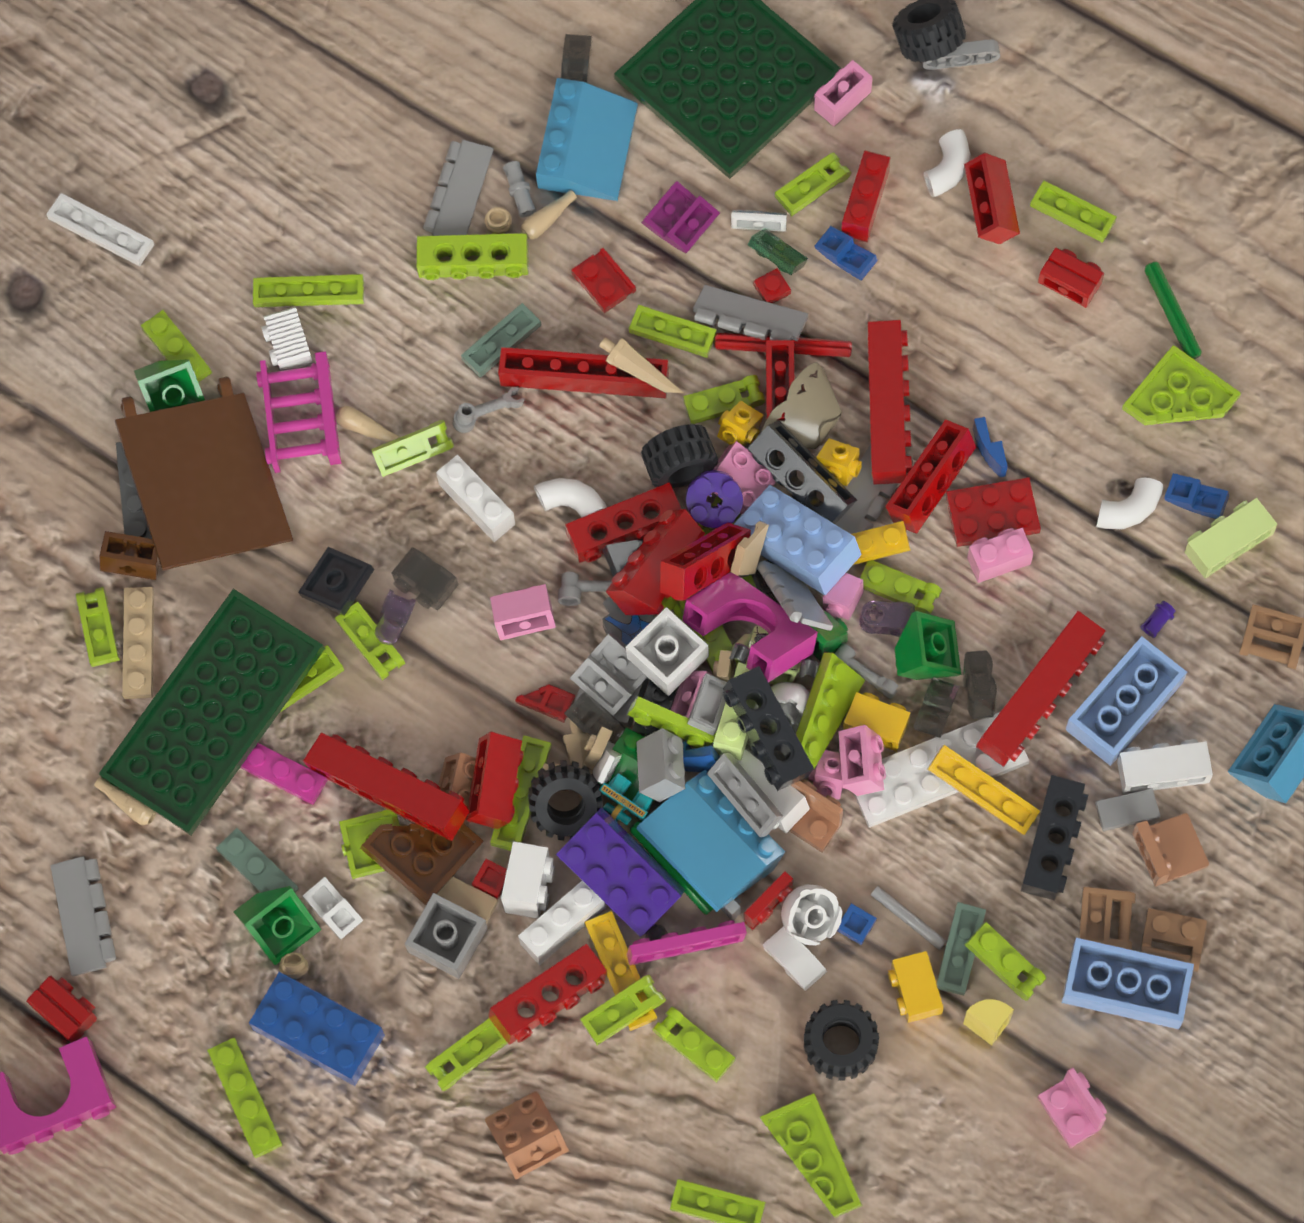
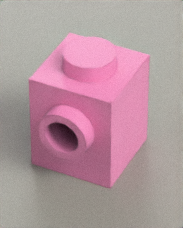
M845 573L826 595H823V610L830 613L834 618L842 617L850 620L864 593L863 579Z

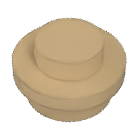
M501 207L492 208L485 216V226L491 233H505L512 225L510 213Z
M300 953L286 954L282 957L279 965V972L292 979L302 977L309 969L307 960Z

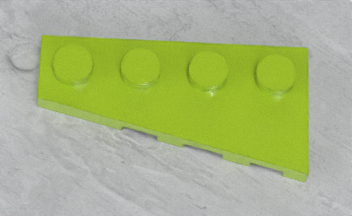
M834 653L823 654L796 732L814 769L849 710L856 692L860 691L865 682V679Z
M815 1093L760 1117L833 1217L836 1218L863 1206Z

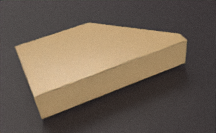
M762 521L757 522L754 533L749 538H743L737 545L730 572L738 576L755 574L769 524Z

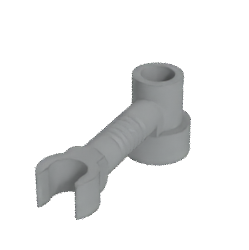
M513 387L502 397L487 403L485 402L477 406L463 403L454 414L453 426L458 432L468 433L473 430L476 419L479 416L504 407L519 408L523 405L525 398L513 399L511 396L518 394L519 387Z
M565 572L562 574L561 588L558 590V602L565 606L578 605L581 603V592H606L612 580H579L577 573Z
M841 644L834 654L863 679L875 686L883 696L892 699L897 692L898 685L890 679L879 676L863 664L861 665L860 662L853 658L856 654L854 649L847 644Z

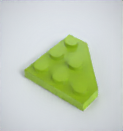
M1173 345L1123 404L1122 410L1143 425L1223 418L1240 398L1241 392Z

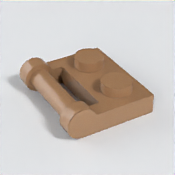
M1253 604L1239 654L1243 656L1250 654L1287 664V668L1295 670L1304 641V618ZM1253 636L1292 647L1291 653L1252 643Z
M1083 887L1079 938L1132 950L1130 927L1132 904H1135L1136 894L1129 891ZM1112 901L1120 903L1118 939H1110Z
M1148 908L1140 952L1194 964L1193 971L1198 972L1207 920ZM1151 942L1192 949L1191 955L1151 947Z

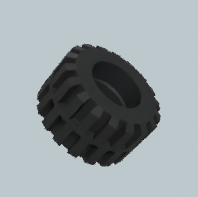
M917 0L901 9L898 15L894 17V22L892 23L902 55H904L905 59L912 62H927L943 58L961 46L966 38V30L955 0Z
M699 424L681 425L665 430L650 439L641 450V456L650 480L656 488L669 482L672 488L689 485L693 480L701 476L702 473L713 470L718 464V457L707 429Z
M560 760L561 765L555 766L554 762L549 763L548 770L542 767L538 771V778L533 777L528 791L531 818L533 823L536 822L537 828L541 832L545 829L546 836L550 838L555 834L558 836V840L564 841L565 836H570L571 839L603 807L600 785L594 775L590 774L588 767L584 765L582 768H579V762L572 761L571 765H567L566 760ZM563 789L574 790L582 796L580 804L569 811L556 810L550 806L548 801L554 793Z
M833 1000L831 1005L826 1006L824 1003L819 1006V1011H814L810 1015L809 1022L807 1021L805 1026L804 1052L808 1056L809 1064L815 1066L816 1072L819 1074L825 1073L826 1078L831 1080L833 1077H839L838 1081H845V1077L854 1079L858 1077V1073H865L868 1070V1066L872 1065L875 1060L879 1043L878 1026L876 1021L871 1019L872 1014L868 1010L864 1012L862 1005L858 1003L853 1006L850 1005L849 1000H844V1003H838L837 1000ZM846 1026L857 1034L859 1045L852 1053L846 1055L834 1054L824 1045V1034L832 1027Z

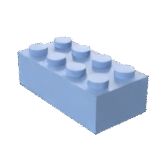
M769 485L734 523L735 525L750 529L751 535L754 533L757 522L762 521L769 524L761 555L823 595H826L862 555L853 535L772 485Z
M1141 636L1068 719L1066 731L1111 766L1117 760L1119 754L1131 744L1183 684L1187 671Z
M1076 938L1072 948L1061 1003L1179 1029L1184 1019L1194 964Z

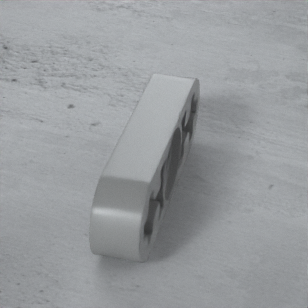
M996 40L963 42L954 52L949 53L943 58L922 62L923 67L935 70L992 63L1000 58L999 44Z

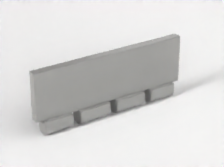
M462 140V143L455 141L450 143L445 159L447 162L444 163L438 180L440 186L436 187L430 205L433 210L428 211L423 227L424 230L432 232V236L467 235L494 148Z
M704 285L693 307V312H696L695 321L714 326L717 318L719 319V328L740 333L742 326H745L744 335L766 340L768 333H771L770 340L797 341L808 319V313Z
M871 444L860 460L862 467L859 475L853 477L848 486H845L857 501L835 524L850 534L872 529L873 523L865 518L876 521L887 504V501L879 495L889 499L898 483L873 485Z
M766 561L758 563V571L791 621L797 623L800 621L802 624L829 631L832 630V623L803 581L776 564Z
M82 856L50 865L71 976L107 968L106 963L116 960L113 939L101 940L102 937L111 935V928L107 911L96 912V910L106 907L102 884H90V882H96L101 879L97 859L86 860Z

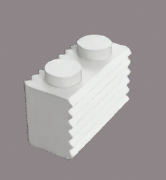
M296 307L264 316L266 325L261 326L265 341H271L274 348L269 350L273 367L279 365L280 371L311 366L313 361Z

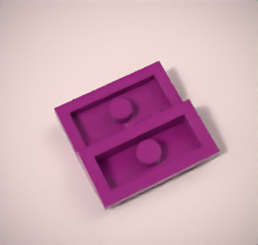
M676 180L641 223L673 247L687 253L720 212L700 195L698 198L695 197Z

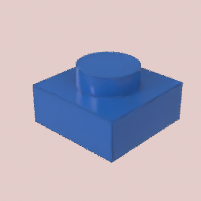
M851 903L841 919L837 931L862 945L877 918Z

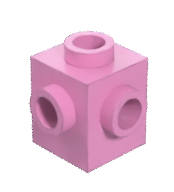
M825 750L818 765L809 775L808 780L814 782L813 785L817 789L816 792L824 797L829 795L840 800L842 789H847L842 785L840 753Z

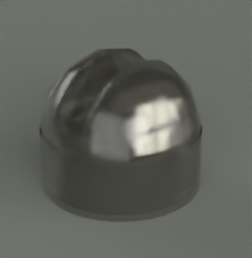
M653 924L646 931L645 938H649L650 941L661 939V936L668 934L664 926Z

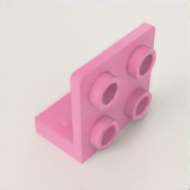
M736 441L724 450L718 459L717 466L713 470L726 472L737 481L743 495V505L740 514L743 515L769 485L774 486L776 481L773 479L772 473L765 466L758 464L754 460L753 454Z
M1073 1067L1067 1070L1064 1080L1037 1097L1069 1148L1074 1147L1100 1131L1106 1120L1104 1115L1107 1113L1102 1102L1098 1098L1093 1099L1089 1093L1088 1088H1090L1086 1077L1081 1072L1077 1073Z

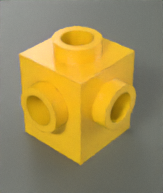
M740 401L731 411L726 410L721 415L718 421L720 429L717 437L729 445L736 441L743 447L748 443L751 445L760 433L759 427L764 415L743 401Z
M828 438L816 457L844 486H848L852 478L859 475L862 467V462L859 461V448Z

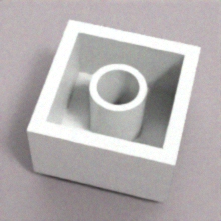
M667 607L626 646L627 659L668 696L709 657L708 645Z
M513 841L501 896L505 913L538 919L541 915V910H547L549 901L547 882L552 883L555 872L553 858L550 857L547 847Z

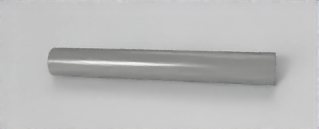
M879 886L874 889L871 894L872 897L937 949L941 950L947 943L944 938Z

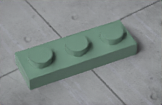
M521 303L461 355V358L481 378L500 362L501 347L516 348L542 326L541 320Z
M238 828L216 847L217 851L260 893L290 886L294 892L298 890L297 885Z
M957 902L936 983L938 989L962 996L965 995L975 954L964 944L983 924L986 909Z

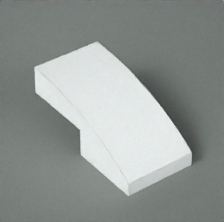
M611 742L607 743L601 758L593 769L594 777L602 784L610 781L622 756L612 750L614 744Z
M326 877L302 896L340 940L363 921Z
M784 926L763 944L765 951L805 991L827 972L825 967L803 943L793 938Z

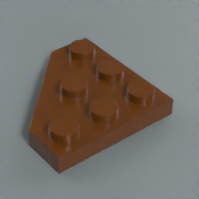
M416 823L405 826L381 824L361 845L360 849L423 904L427 905L433 893H439L484 841L464 823L452 841Z

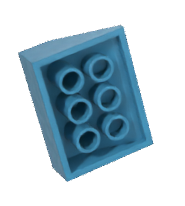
M557 78L536 171L538 189L562 193L572 190L576 195L618 201L638 103L585 82Z
M704 770L686 782L684 790L670 796L643 820L636 829L717 912L773 872L785 851L769 834L765 837H759L708 776V772Z

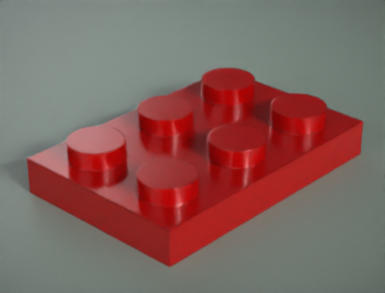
M1029 477L946 491V500L957 547L972 545L973 542L981 538H988V540L995 538L999 533L1010 528L1014 530L1023 528L1025 535L1038 534L1041 531Z

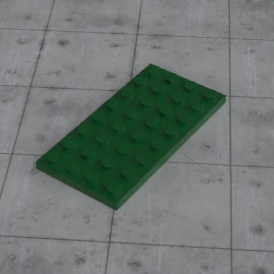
M232 589L99 772V775L192 836L325 650L324 645L237 590Z

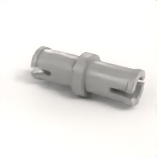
M511 161L503 166L510 185L508 190L510 196L515 199L520 217H528L536 212L529 193L531 188L529 182H526L519 161Z

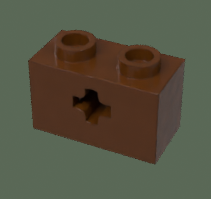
M105 531L99 555L100 571L150 580L157 579L160 562L152 539Z

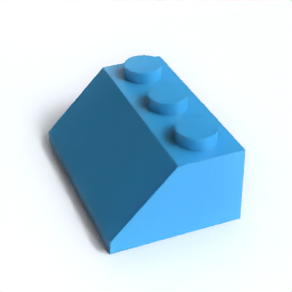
M1274 704L1230 767L1228 773L1263 797L1287 803L1304 778V711Z

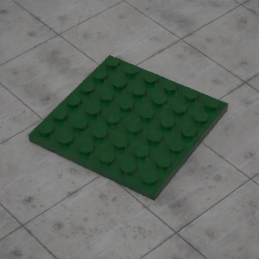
M694 0L614 73V79L725 176L731 179L815 100L814 96L818 89L826 85L842 68L761 0Z

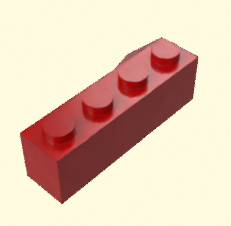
M686 509L665 511L660 516L659 523L655 528L643 538L644 542L638 550L628 557V563L612 578V583L606 590V593L625 615L660 614L664 609V606L661 604L664 597H670L660 593L661 561L703 537L705 532Z

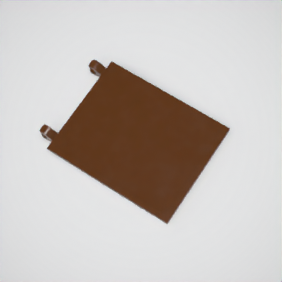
M221 377L218 380L217 390L221 396L220 398L139 415L136 413L133 398H122L120 408L124 418L115 419V425L162 570L293 541V536L269 465L267 464L245 393L233 394L229 377Z

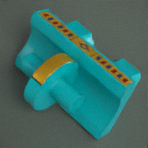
M617 774L608 785L604 783L600 791L618 805L614 807L607 802L603 809L611 814V817L616 822L619 820L625 825H628L632 819L624 813L625 810L640 820H645L649 816L648 810L654 799L639 791L632 801L623 796L632 783L622 775Z

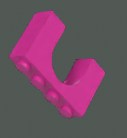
M732 572L686 599L682 621L702 636H705L720 625L734 620L755 623L768 632L769 635L751 645L746 668L749 670L760 666L768 683L813 654L818 632L809 625L802 624L800 621L798 623L791 621L782 606Z
M88 1037L59 1048L69 1074L70 1092L62 1107L52 1114L31 1116L24 1113L18 1104L9 1077L3 1071L0 1072L1 1152L4 1154L8 1153L9 1155L17 1154L25 1150V1145L34 1141L37 1143L46 1142L54 1137L53 1134L63 1129L65 1131H72L82 1126L81 1122L93 1118V1120L101 1119L110 1114L109 1110L116 1108L93 1043Z

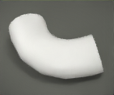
M961 129L952 130L940 138L939 144L943 151L942 161L938 166L924 171V180L932 197L939 196L955 187L966 173L964 164L970 160V151L966 135Z
M556 478L534 486L536 495L545 511L559 506H567L576 510L582 518L607 508L597 492L579 480Z
M1138 478L1135 480L1134 489L1127 499L1121 501L1102 499L1096 527L1103 529H1126L1140 524L1155 510L1162 495L1163 484L1151 478Z

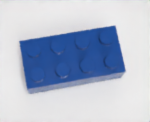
M281 972L277 974L249 1021L253 1031L353 1086H356L385 1036L382 1027Z

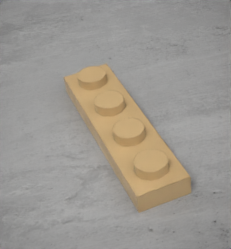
M153 587L124 588L122 696L124 699L153 698L154 589Z

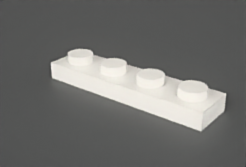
M62 193L46 214L49 220L138 266H141L154 246L153 240Z

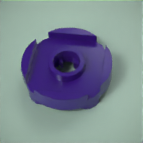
M719 470L706 471L690 483L686 493L687 509L692 518L705 527L718 528L727 522L733 523L742 509V490L737 481L728 473ZM712 492H717L718 497L723 498L721 504L717 503L718 506H711V502L706 501L708 495L712 496Z

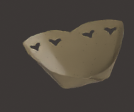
M818 362L807 366L795 378L789 388L787 400L775 407L771 412L762 432L769 424L781 418L785 412V421L780 422L807 449H816L822 445L829 432L837 424L842 411L828 377ZM816 370L818 371L817 378L810 377V375L814 374ZM804 384V389L806 392L797 394V392L801 390V385Z

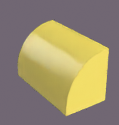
M982 1000L973 1004L966 1011L963 1024L990 1045H993L1010 1023L1014 1009L998 1000Z

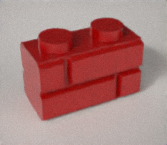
M1054 248L1040 271L1038 283L1087 308L1102 284L1104 272L1093 262L1085 263L1077 259L1076 254L1071 250Z
M51 975L30 995L26 1002L72 1043L79 1040L84 1032L97 1021V1017L92 1012L95 1007L84 996L78 1000L71 993L74 988L63 977L57 981Z

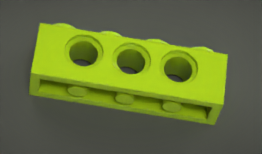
M527 233L417 236V270L419 278L437 280L440 277H452L453 279L460 280L474 276L490 279L494 276L518 278L522 275H528ZM473 255L479 257L474 261L467 260L468 257ZM498 255L506 256L503 260L494 259ZM444 256L451 257L449 261H440Z

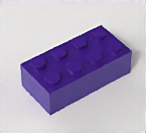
M602 807L556 854L640 937L685 892V889Z

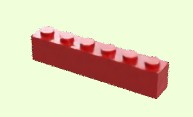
M901 320L869 321L867 324L873 485L902 483L912 468V456H906V447H911V430L905 429V422H911L910 405H905L904 397L910 396L909 380H904V372L909 371L908 355H903V347H908L907 330H902Z
M501 347L498 371L501 386L667 398V392H663L606 362L609 355ZM645 358L665 377H669L668 360Z
M1077 611L982 735L976 747L1003 767L1010 759L1015 762L1025 749L1021 746L1026 738L1031 741L1041 728L1037 723L1042 716L1048 719L1057 707L1053 703L1059 695L1061 698H1064L1073 684L1069 681L1075 674L1077 677H1080L1089 665L1085 661L1089 654L1095 657L1102 648L1104 642L1101 638L1106 630L1080 611Z
M322 732L320 733L303 760L310 770L450 841L453 840L470 812L463 803L465 799L461 795L451 790L446 793L440 790L441 787L429 779L423 782L417 779L416 774L406 768H402L400 771L394 768L393 763L386 758L379 756L376 759L370 756L369 751L359 745L353 748L347 745L345 739L336 734L330 737Z

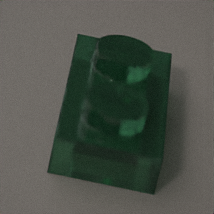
M765 228L751 236L748 246L753 248L759 256L767 258L777 265L779 270L790 275L802 269L808 260L807 257Z

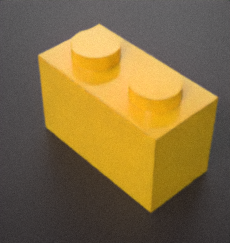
M856 692L844 721L843 730L866 725L880 735L885 748L897 752L908 726L911 712L906 711L907 709L900 704L890 703L889 705L881 702L877 696L865 692L860 694Z
M927 951L892 960V969L888 970V976L892 988L897 987L900 995L899 998H896L900 1016L905 1015L907 1023L942 1014L943 1004Z

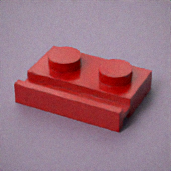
M601 248L600 252L596 255H591L571 269L572 275L604 314L625 300L629 294L636 292V286L604 248Z
M786 871L744 912V923L752 931L759 924L766 922L772 915L773 910L780 903H783L788 894L793 891L794 879Z

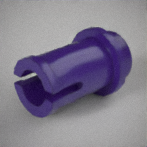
M1162 601L1160 604L1156 603L1155 610L1140 628L1148 636L1155 638L1168 620L1174 619L1173 614L1176 610L1166 601Z

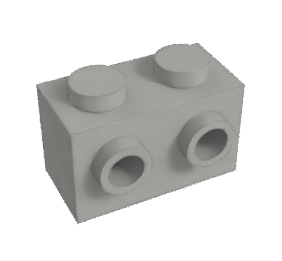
M662 728L637 741L639 792L661 802L684 790L685 770L682 738Z

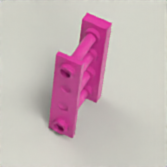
M326 351L315 353L316 363H312L311 367L269 372L266 361H260L261 371H256L258 387H263L270 446L265 448L267 464H272L275 473L281 472L279 462L281 459L316 454L328 456L330 465L342 464L337 422L335 419L330 365ZM306 378L318 380L319 388L314 389V392L272 398L271 383ZM316 403L322 407V414H317V417L275 423L273 409ZM316 428L325 432V439L320 440L321 443L278 449L276 434Z

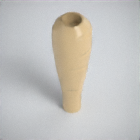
M569 190L559 199L533 213V215L523 221L521 232L527 233V239L534 240L540 237L557 220L567 206L577 199L576 194Z
M340 407L335 419L337 423L350 431L387 443L400 438V436L388 431L379 423L353 407Z
M100 777L97 779L94 786L104 792L135 822L140 825H149L154 821L156 813L152 809L104 778Z

